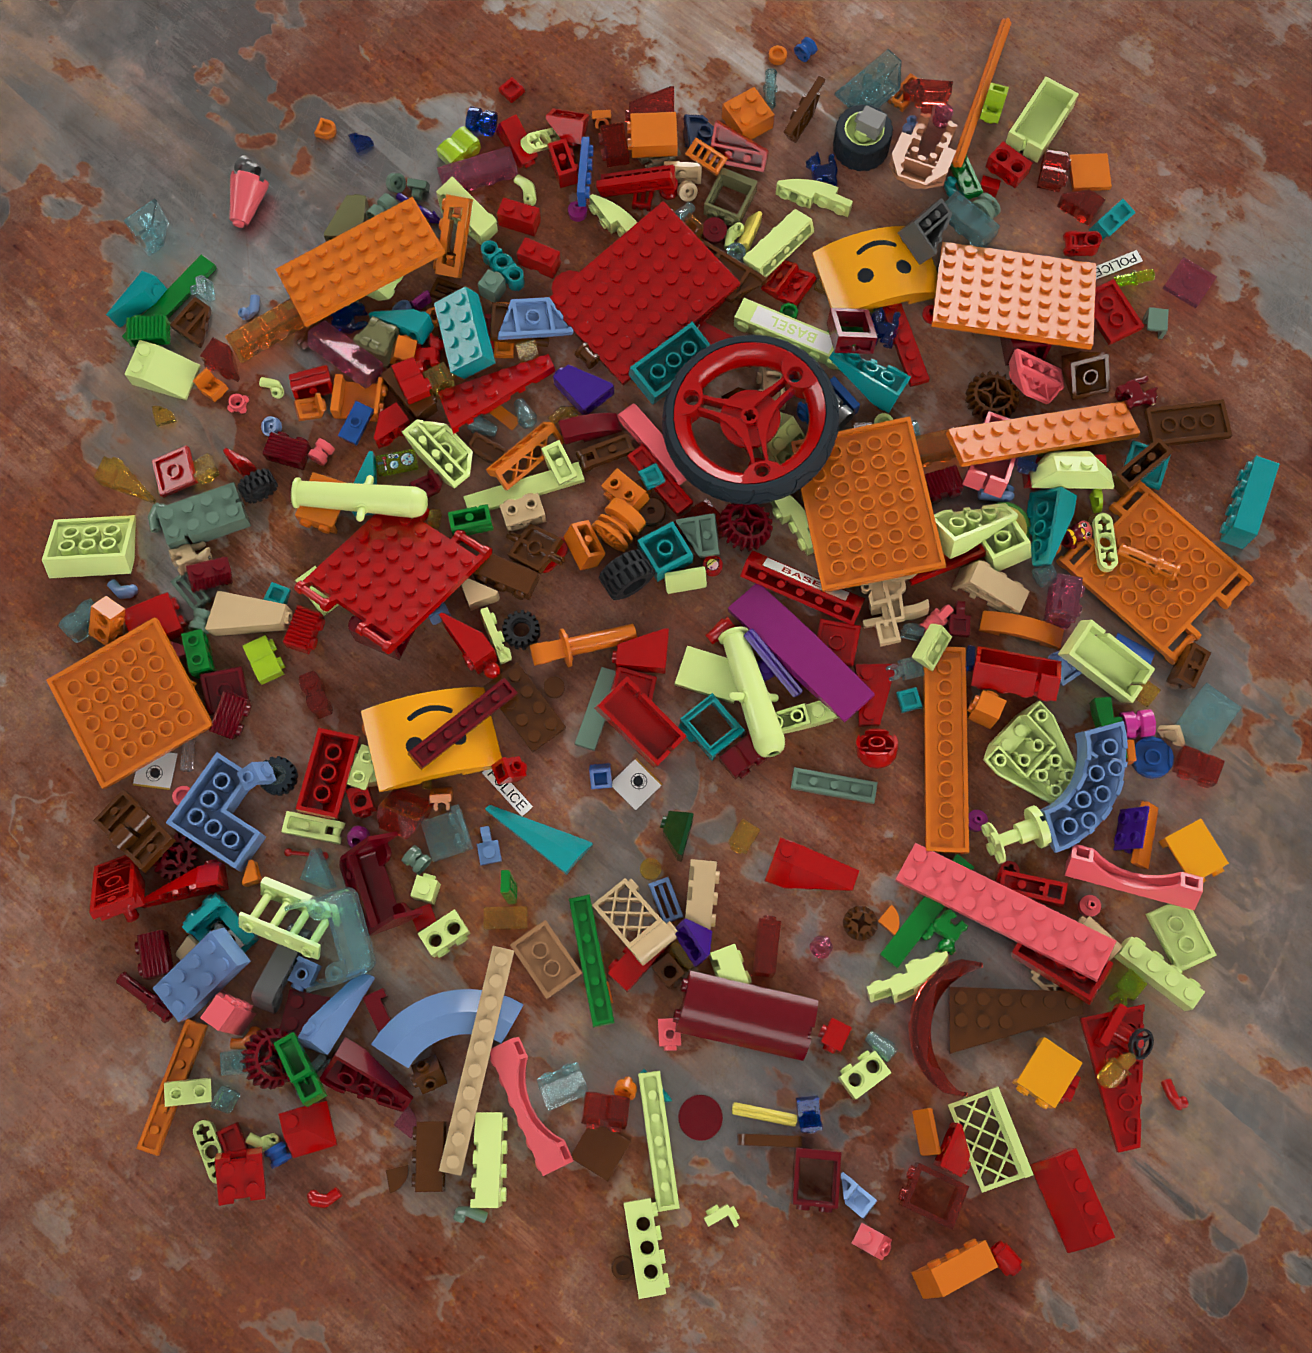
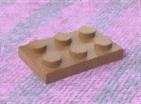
M546 920L510 944L546 999H549L583 974Z

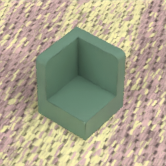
M1149 307L1143 316V324H1147V330L1158 331V339H1162L1168 331L1169 309Z

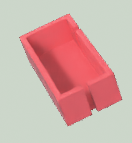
M988 411L983 423L1008 420L1010 418ZM1016 458L970 465L962 485L978 491L982 488L984 493L1001 498L1008 485Z

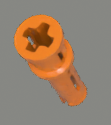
M1123 542L1117 550V555L1150 568L1153 574H1161L1170 578L1172 582L1181 567L1180 564L1174 565L1165 561L1163 557H1153Z

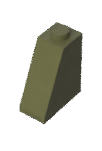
M360 194L346 195L324 231L326 242L368 220L366 211L369 209V204L366 196Z

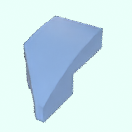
M842 1172L841 1179L845 1204L864 1219L877 1200Z

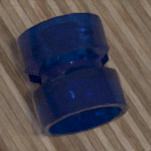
M470 106L466 115L465 127L470 132L478 133L480 131L482 135L493 137L497 128L498 113L491 110L483 112L482 108Z

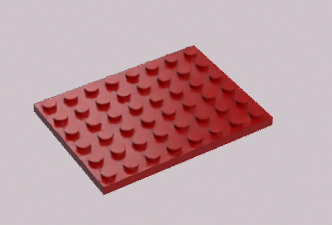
M662 201L551 295L550 299L555 304V308L564 316L563 320L566 324L572 327L573 332L583 343H587L589 348L600 356L599 359L602 364L624 386L631 380L628 374L632 365L691 322L696 324L736 290L740 286V282L672 209Z

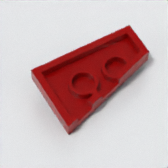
M897 664L855 665V674L875 693V696L857 711L858 727L880 725Z

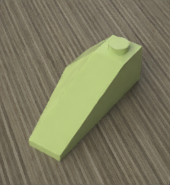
M1006 503L984 505L981 509L975 510L966 507L963 508V511L953 512L952 509L934 514L943 553L951 559L968 552L1017 519L1018 514Z

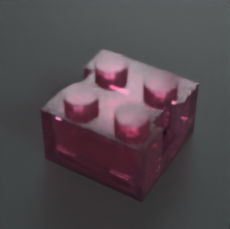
M1060 573L1056 575L1048 587L1044 622L1064 629H1068L1071 623H1075L1076 618L1080 617L1082 612V605L1079 602L1080 597H1083L1085 586L1082 585L1083 578Z

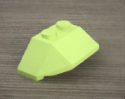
M417 419L402 431V434L417 455L435 473L440 475L445 484L455 489L470 476L473 451L456 433L453 434L452 429L447 424Z
M1090 451L1048 452L1029 473L1032 488L1114 489L1111 471Z

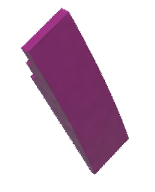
M754 584L728 607V612L743 627L748 628V630L754 629L787 671L844 723L875 696V693L834 652L763 586Z

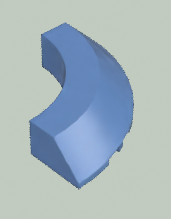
M1124 721L1075 733L1077 761L1073 777L1065 791L1054 802L1040 809L1043 816H1040L1042 822L1046 820L1052 839V842L1049 844L1054 853L1068 849L1079 843L1087 835L1092 834L1095 831L1094 829L1112 811V806L1117 796L1121 793L1124 784V772L1128 764L1126 762L1128 743Z
M451 990L415 1002L390 1020L371 1045L409 1068L415 1058L433 1043L450 1036L472 1034L482 990ZM503 997L494 1035L495 1041L503 1042L524 1004L510 997Z

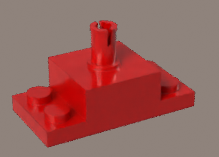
M123 855L94 866L89 911L93 920L100 917L104 921L122 913L127 922L137 920L140 914L136 908L143 906L145 899V880L137 865L127 855Z

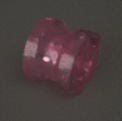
M946 103L937 105L932 118L933 124L938 128H946L948 121H951L953 116V108Z

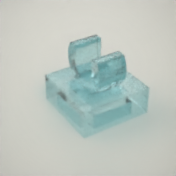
M203 275L195 277L196 285L190 287L191 295L196 294L198 299L204 298L208 302L216 300L213 282Z

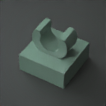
M407 179V187L412 190V197L415 200H422L423 192L429 193L430 184L427 181Z

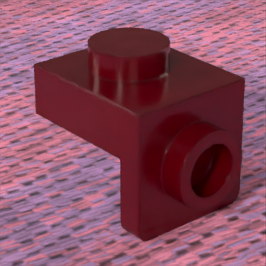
M430 469L427 475L410 482L409 486L423 489L427 494V498L440 493L442 479L438 473Z

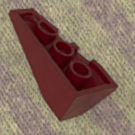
M346 1037L333 1054L319 1078L321 1083L339 1093L344 1094L348 1091L357 1094L358 1099L364 1100L367 1097L376 1100L378 1105L404 1112L413 1099V1096L365 1048Z

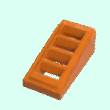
M698 138L694 139L685 155L715 176L719 174L728 159ZM697 145H700L701 148L697 154H692ZM705 149V150H707V152H706V154L704 155L703 159L701 160V159L699 158V156L701 155V153H702L703 150ZM710 153L714 155L709 163L705 162ZM716 158L720 159L716 167H712Z

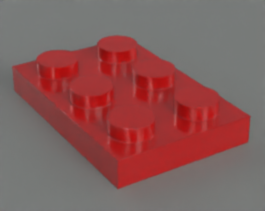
M1114 279L1095 288L1094 323L1108 345L1143 329L1144 324Z

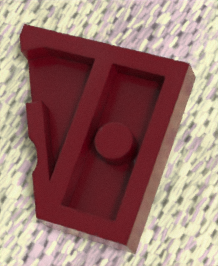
M290 989L280 1025L281 1032H288V1035L294 1032L298 1037L309 1018L328 1002L331 997Z

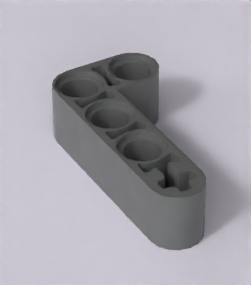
M291 923L286 930L290 932L294 924ZM302 928L298 935L310 940L312 931ZM280 944L277 945L253 989L252 1001L254 1006L276 1014L283 1000L282 991L297 962L298 955L302 956L300 952Z

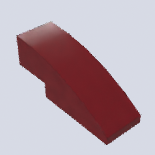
M595 413L558 421L565 445L583 440L585 443L622 432L616 413Z

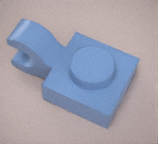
M489 826L480 827L483 843L477 844L480 865L502 862L499 841H492Z

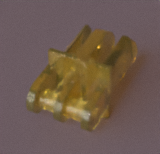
M1133 1053L1121 1054L1117 1059L1109 1058V1062L1097 1075L1098 1083L1105 1088H1115L1127 1076H1131L1128 1069L1136 1061V1056Z

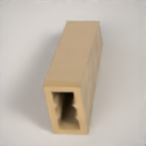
M217 591L205 630L213 636L287 630L292 620L293 611L286 604Z

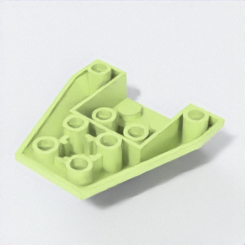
M1041 701L1035 702L1017 714L989 743L983 759L998 776L1049 804L1054 802L1065 791L1076 767V762L1054 715Z

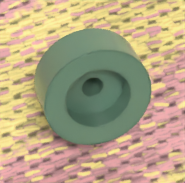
M400 173L389 174L386 178L387 189L393 193H401L406 187L405 177Z

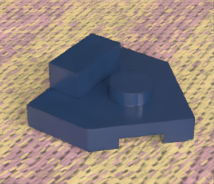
M685 114L683 118L685 147L689 149L695 138L711 147L714 126L703 115ZM697 145L694 151H699L701 146Z

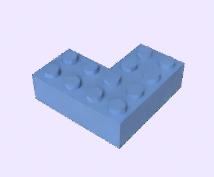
M216 752L169 817L166 824L242 873L248 864V860H251L266 839V836L233 815L249 790H244L237 774L242 768Z

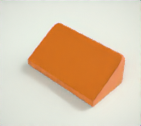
M925 1108L912 1111L921 1156L940 1154L941 1149L933 1109Z

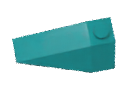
M833 351L829 357L872 404L887 413L891 411L911 376L891 365L887 367L878 365L877 360L871 358L870 361H867L856 353H835Z
M1063 487L1030 493L1027 516L1030 518L1031 526L1028 528L1029 533L1032 534L1031 555L1032 566L1034 567L1052 564L1073 518L1077 495Z

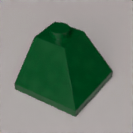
M669 811L667 816L663 815L660 828H663V836L677 861L682 862L694 814L690 812Z

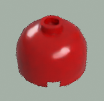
M869 729L861 737L859 734L856 739V752L859 760L870 768L879 769L889 766L897 756V736L889 735V731L885 729Z

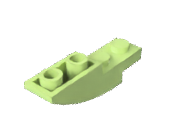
M787 179L778 181L776 187V195L780 198L788 199L801 207L809 209L815 203L821 208L834 211L837 215L848 217L853 204L852 200L837 194L839 187L820 181Z
M594 194L590 195V205L588 206L591 213L598 216L604 229L607 228L611 234L617 231L619 237H621L638 223L629 213L615 203Z
M791 495L770 502L775 519H779L781 524L788 522L790 531L796 534L800 550H804L807 556L814 553L806 512Z
M821 701L807 705L804 703L776 712L783 734L823 725L839 718Z
M947 951L942 953L934 952L929 957L921 960L913 959L905 965V974L898 973L888 980L872 982L870 986H867L870 1002L892 996L895 1004L917 994L931 984L948 965Z

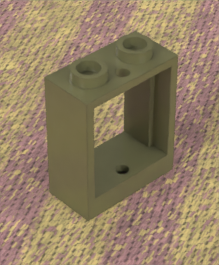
M722 168L704 203V215L708 218L718 217L730 227L737 222L741 223L757 192L758 181ZM723 186L747 195L738 214L714 205Z

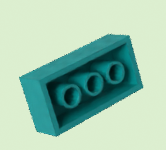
M465 286L434 303L451 373L465 379L496 363L479 294Z
M691 322L632 365L628 375L650 403L654 405L667 395L672 381L675 380V376L683 365L702 349H706L711 344L695 324Z
M1256 455L1251 462L1248 461L1244 470L1240 469L1236 478L1239 481L1238 485L1234 487L1231 498H1233L1232 504L1228 505L1225 515L1228 516L1227 520L1223 522L1219 531L1222 534L1221 542L1244 549L1258 535L1280 465L1279 463Z

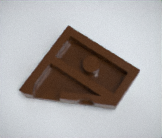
M194 297L170 326L193 344L202 348L212 310L210 306Z

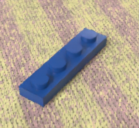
M582 137L577 185L578 207H586L587 199H590V186L588 184H591L592 178L589 171L593 170V161L590 157H594V146L590 145L589 137Z

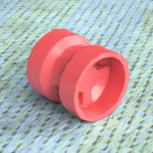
M319 438L315 443L316 447L311 449L307 455L315 463L324 466L328 461V456L333 454L335 448L324 439Z

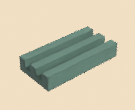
M187 572L183 576L179 574L170 581L193 611L195 608H204L207 602H212L204 590L199 591L204 597L202 600L196 593L192 592L191 587L183 579L187 576ZM181 581L198 602L196 605L187 597L177 582Z

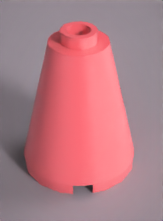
M238 170L237 174L232 171L230 175L229 220L233 222L234 226L244 228V226L250 224L268 190L269 183L265 179L264 183L260 181V176Z

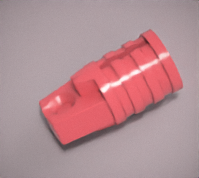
M949 604L940 610L935 608L918 625L919 630L925 634L930 624L944 626L948 622L947 617L954 609Z

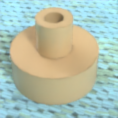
M686 180L679 184L677 193L683 201L690 202L696 198L698 189L692 181Z

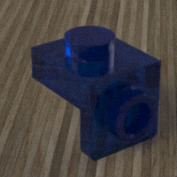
M1038 454L1016 458L1013 467L1018 468L1017 472L1025 475L1036 472L1038 464L1035 462Z
M818 1095L796 1098L800 1131L812 1134L823 1130Z

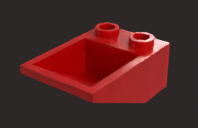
M443 612L438 614L444 628L463 653L462 657L469 670H475L478 675L484 671L487 678H497L500 674V667L496 664L498 658L494 648L484 634Z

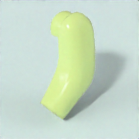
M518 174L514 179V183L523 189L524 203L534 206L537 201L535 186L532 181Z

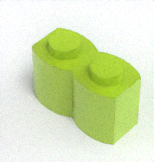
M463 126L456 130L450 138L444 140L437 147L436 151L438 157L452 171L462 168L467 159L475 157L479 153L481 145L479 139Z
M264 635L242 645L261 685L285 675L283 669L286 667L282 658L276 657L274 651L277 650L273 639L269 640Z

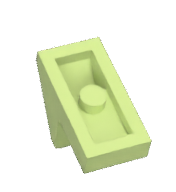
M560 440L541 448L547 467L552 471L559 486L577 477Z

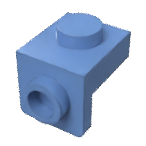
M268 761L251 762L237 773L245 791L252 789L256 785L272 784L276 781L273 769Z

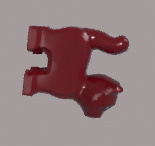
M1145 375L1142 378L1132 379L1126 384L1118 386L1114 395L1118 402L1125 397L1127 399L1125 400L1127 409L1131 410L1133 407H1138L1142 404L1155 405L1158 397L1156 392L1158 387L1143 392L1140 385L1147 383L1149 380L1148 376Z

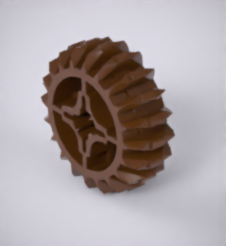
M991 371L987 375L982 372L979 377H974L973 382L969 383L965 393L967 396L965 403H969L967 406L968 410L973 409L972 416L979 415L978 420H981L982 417L986 418L988 411L1010 418L1012 413L1016 411V405L1019 403V391H1016L1017 386L1011 385L1012 381L1011 379H1006V374L999 376V371L995 375ZM1005 405V406H1003V407H1001V408H993V407H995V406Z

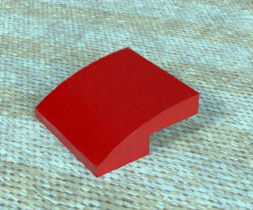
M784 260L770 274L767 282L762 285L761 289L773 298L785 304H794L797 307L817 278L814 273L799 269L796 263Z

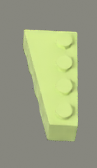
M735 944L710 953L709 959L716 977L746 984L752 983L748 971L744 970L742 954L740 950H737Z

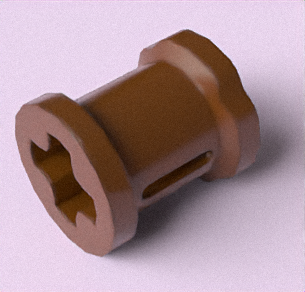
M587 343L582 344L575 351V356L580 358L588 369H592L600 361V356L595 354Z

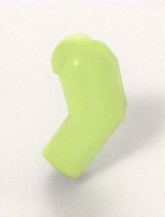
M737 222L727 230L724 249L733 250L734 241L744 232V225Z
M266 377L260 378L259 385L270 388L271 395L274 398L280 399L283 397L284 389L279 380Z

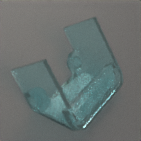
M349 887L294 901L284 907V910L288 911L306 906L309 916L314 920L328 918L339 961L329 964L325 970L326 978L314 981L306 988L307 993L341 984L366 974L374 968L376 964L374 951L359 896L354 889Z

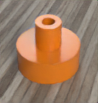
M626 1076L624 1079L616 1082L614 1094L621 1100L630 1101L636 1096L637 1085L632 1082L633 1079Z

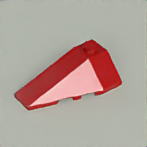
M216 859L208 860L205 862V865L192 869L145 896L144 905L140 907L148 908L229 890L226 866Z

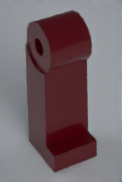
M384 988L363 997L378 1033L391 1020L383 1002V999L388 997Z

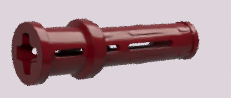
M123 972L118 976L116 984L144 1003L147 1011L150 1013L154 1012L161 1018L163 1023H167L173 1018V1014L157 994H153L128 975L127 972Z

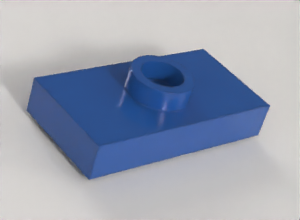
M355 401L338 434L339 438L357 446L373 415L374 409Z

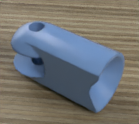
M1008 484L1001 498L984 493V489L981 488L978 491V500L1010 502L1015 497L1013 493L1014 487Z

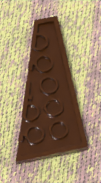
M949 987V1054L1082 1015L1083 1001L1067 991Z

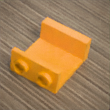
M1202 819L1158 841L1163 849L1167 846L1170 848L1184 873L1203 877V883L1206 881L1205 876L1211 874L1214 877L1224 872L1223 867L1229 864Z
M1041 1037L1035 1044L1037 1048L1020 1076L1014 1079L1012 1083L1017 1086L1016 1090L1025 1096L1031 1095L1036 1099L1035 1103L1046 1110L1047 1108H1056L1081 1067L1082 1062L1046 1037Z

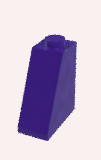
M569 364L564 368H559L553 376L554 385L581 415L590 414L614 395V385Z

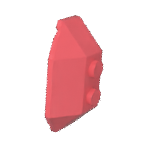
M1020 349L1014 350L1009 361L1011 381L1024 395L1046 405L1051 403L1059 391L1065 387L1062 369Z

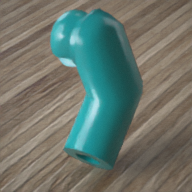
M949 176L944 182L947 196L963 203L962 194L955 185L957 182L956 178Z

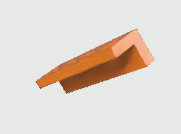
M542 422L489 466L486 471L490 476L497 477L504 490H509L545 459L542 450L539 457H533V450L536 446H542V448L547 446L548 436L552 433L557 441L560 440L561 444L564 443L563 438L554 423ZM527 458L526 467L523 470L518 469L519 460ZM507 470H512V479L507 483L502 475Z

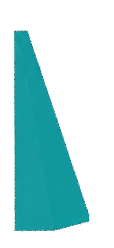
M489 805L485 808L490 815L532 849L540 853L565 875L570 872L579 859L581 860L593 845L590 841L498 807Z

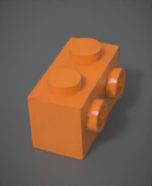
M618 468L601 485L605 492L603 495L609 501L613 498L621 499L638 512L650 499L643 488Z
M589 520L572 523L563 536L580 570L597 567L606 554Z
M983 690L979 696L975 695L974 699L971 700L967 712H970L967 719L991 729L999 720L1007 701L998 697L999 695L993 691Z

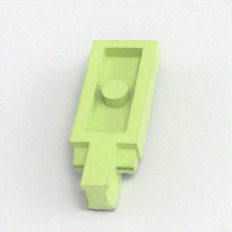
M488 607L481 609L480 618L500 665L512 661L510 649L502 644L505 642L501 630L497 631L495 627L497 620L494 613H490Z

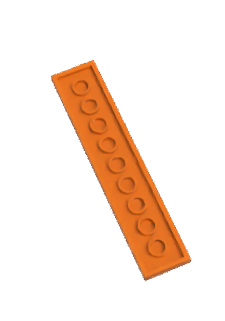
M1125 401L951 428L948 429L946 435L960 466L964 467L1137 438L1141 432L1130 411L1127 409Z
M946 647L933 671L923 666L926 851H933L935 853L968 854L966 647Z

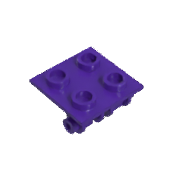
M1150 806L1120 809L1113 850H1124L1125 853L1132 854L1133 849L1143 848Z

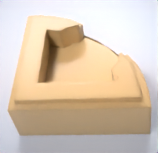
M1180 725L1159 726L1157 730L1162 738L1165 737L1173 742V745L1184 746L1185 740Z

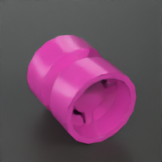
M1151 709L1138 710L1136 714L1133 711L1119 713L1118 717H1122L1124 721L1127 739L1136 738L1138 735L1140 737L1155 735L1156 720Z

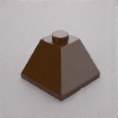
M1079 351L1061 356L1062 374L1072 400L1110 391L1109 354L1107 352Z

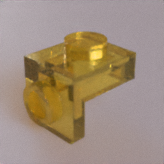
M209 453L193 461L196 472L193 474V477L201 484L210 483L220 475Z

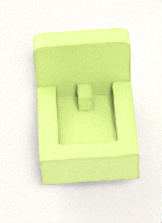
M725 1204L719 1208L718 1205H715L705 1211L707 1215L704 1219L708 1227L726 1216H729L734 1227L739 1226L737 1220L740 1217L734 1206L729 1208L728 1204Z

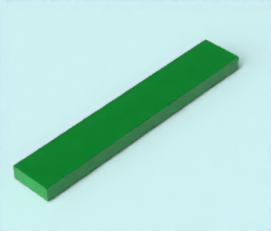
M201 254L166 290L157 303L151 306L142 316L162 314L169 319L217 269L216 265ZM125 332V333L122 335V338L127 342V340H126V332Z
M958 854L952 860L970 870L974 869L973 865ZM924 896L880 953V956L897 969L945 906Z
M590 894L569 898L593 1028L614 1024L615 1021Z

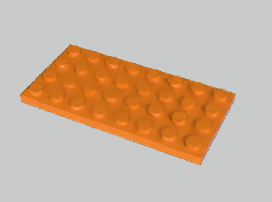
M410 197L275 270L303 323L308 327L446 253L414 198Z

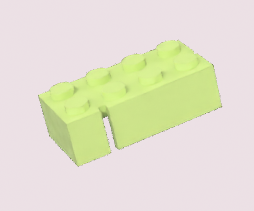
M1045 77L1009 131L1005 143L1019 153L1023 151V156L1038 163L1064 123V120L1072 111L1079 94Z
M1081 620L1058 655L1119 702L1133 703L1143 687L1130 684H1146L1155 668L1110 633H1105L1106 630L1093 620Z

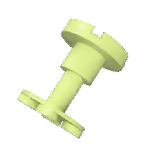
M1035 805L1024 810L1025 820L1014 824L1012 830L998 834L990 822L981 826L982 832L989 842L986 844L987 851L990 856L995 855L998 864L1006 861L1004 846L1019 841L1020 844H1024L1034 840L1041 849L1050 845L1049 843L1052 842L1051 833L1046 820L1042 822L1040 816H1043L1040 809Z

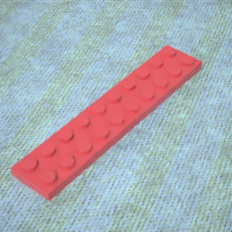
M917 843L914 844L896 878V882L1096 982L1117 942L940 854L926 851L925 847Z

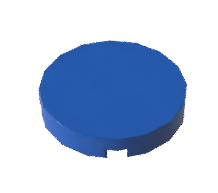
M1145 737L1135 744L1137 760L1132 763V766L1141 776L1150 779L1160 778L1172 768L1174 762L1173 751L1161 738Z

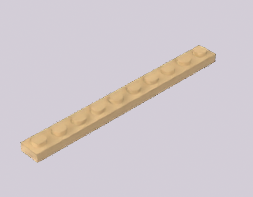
M496 946L492 947L439 1168L441 1172L459 1176L462 1174L514 950Z

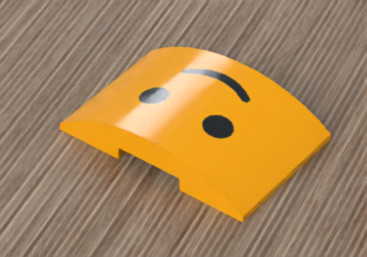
M905 226L883 227L853 234L834 241L812 253L830 307L869 309V312H873L875 308L906 301L908 304L934 299L938 273L931 257L919 265L898 234Z
M484 687L452 688L425 692L395 699L362 710L361 716L379 792L421 784L422 781L460 773L465 775L492 769L491 765L501 759L502 756L491 716L422 770L408 755L411 749L485 693Z

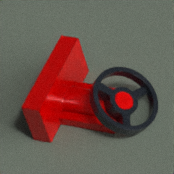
M1121 1003L1116 1004L1094 1043L1100 1047H1107L1110 1041H1113L1129 1051L1133 1058L1138 1060L1145 1059L1153 1049L1154 1038L1152 1033L1145 1028H1138L1136 1030L1123 1022L1122 1019L1128 1007ZM1145 1031L1148 1035L1141 1037V1032ZM1149 1040L1146 1051L1141 1055V1050L1144 1049L1146 1041Z

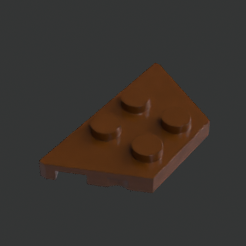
M818 76L808 94L802 96L799 108L797 110L794 109L790 122L784 130V134L790 141L796 143L812 119L821 95L818 92L824 85L825 78Z
M704 240L705 246L740 282V286L727 296L725 300L732 303L767 282V277Z

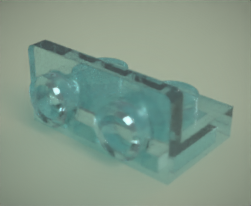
M578 1062L574 1064L568 1063L560 1070L544 1073L537 1079L548 1111L590 1094Z

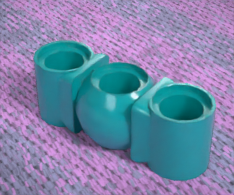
M491 240L483 242L481 253L484 263L489 265L493 272L496 271L502 274L505 278V283L508 284L511 290H521L525 285L523 270L516 265L511 256L503 253L502 249L498 248L496 242Z

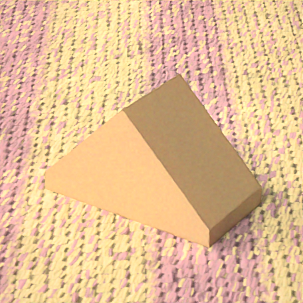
M469 578L461 584L471 611L495 603L500 599L498 591Z

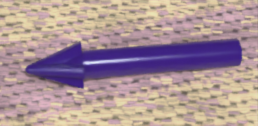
M400 192L396 195V199L400 202L409 199ZM417 203L424 217L429 219V223L439 224L440 218L435 211L430 212Z

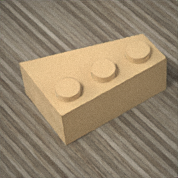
M980 560L960 568L951 587L955 591L960 588L970 593V598L975 599L977 596L988 601V606L1001 612L1012 614L1021 612L1030 592L1024 588L1023 584L1007 578L1005 573L994 570L990 567L989 563Z

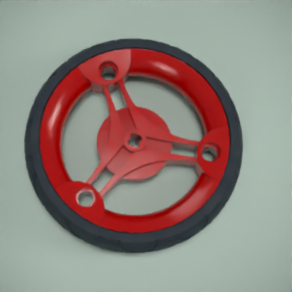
M742 335L731 337L711 344L706 349H702L679 370L675 380L672 381L664 402L662 415L663 438L666 449L676 468L694 487L703 493L734 504L768 503L782 499L801 489L823 468L833 450L838 434V401L834 388L823 368L801 348L787 341L769 336ZM762 367L782 374L780 380L763 391L744 390L732 395L729 399L703 395V390L711 381L737 368ZM797 379V380H800V381H798V382H792L791 380ZM785 387L787 391L774 400L772 397ZM793 396L805 399L808 406L809 423L803 443L784 463L778 464L777 462L769 461L767 443L776 436L780 428V409ZM691 402H697L695 405H689ZM708 405L721 409V412L706 409L704 406ZM699 417L719 423L724 436L729 442L740 448H745L751 465L742 473L731 471L715 464L699 448L694 437L692 423L698 420ZM761 447L764 461L755 462L752 449ZM761 472H765L768 474L764 477L758 476V474Z

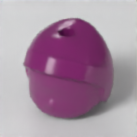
M354 826L348 832L347 842L353 848L370 836V833L365 827Z

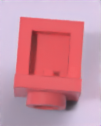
M861 1223L852 1244L883 1260L890 1252L892 1239Z

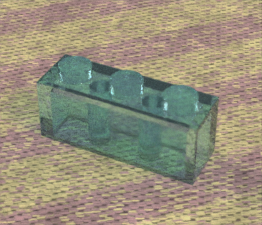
M956 191L945 201V204L952 212L949 225L959 235H963L968 239L971 245L985 248L997 236L1000 225L961 193Z

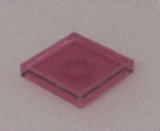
M1183 257L1162 289L1192 307L1197 308L1217 276Z

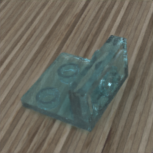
M459 804L451 806V812L421 822L433 862L474 849Z

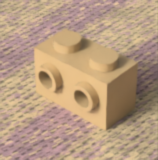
M528 493L522 498L516 500L509 499L499 505L508 532L527 528L530 523L537 525L547 522L538 493Z

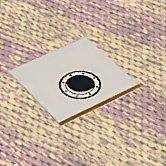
M169 752L136 771L133 785L170 790L178 753Z
M637 758L612 781V787L635 810L663 785Z

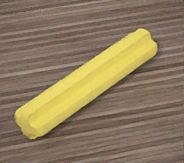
M737 1102L733 1103L732 1114L792 1127L797 1125L798 1116L795 1114Z

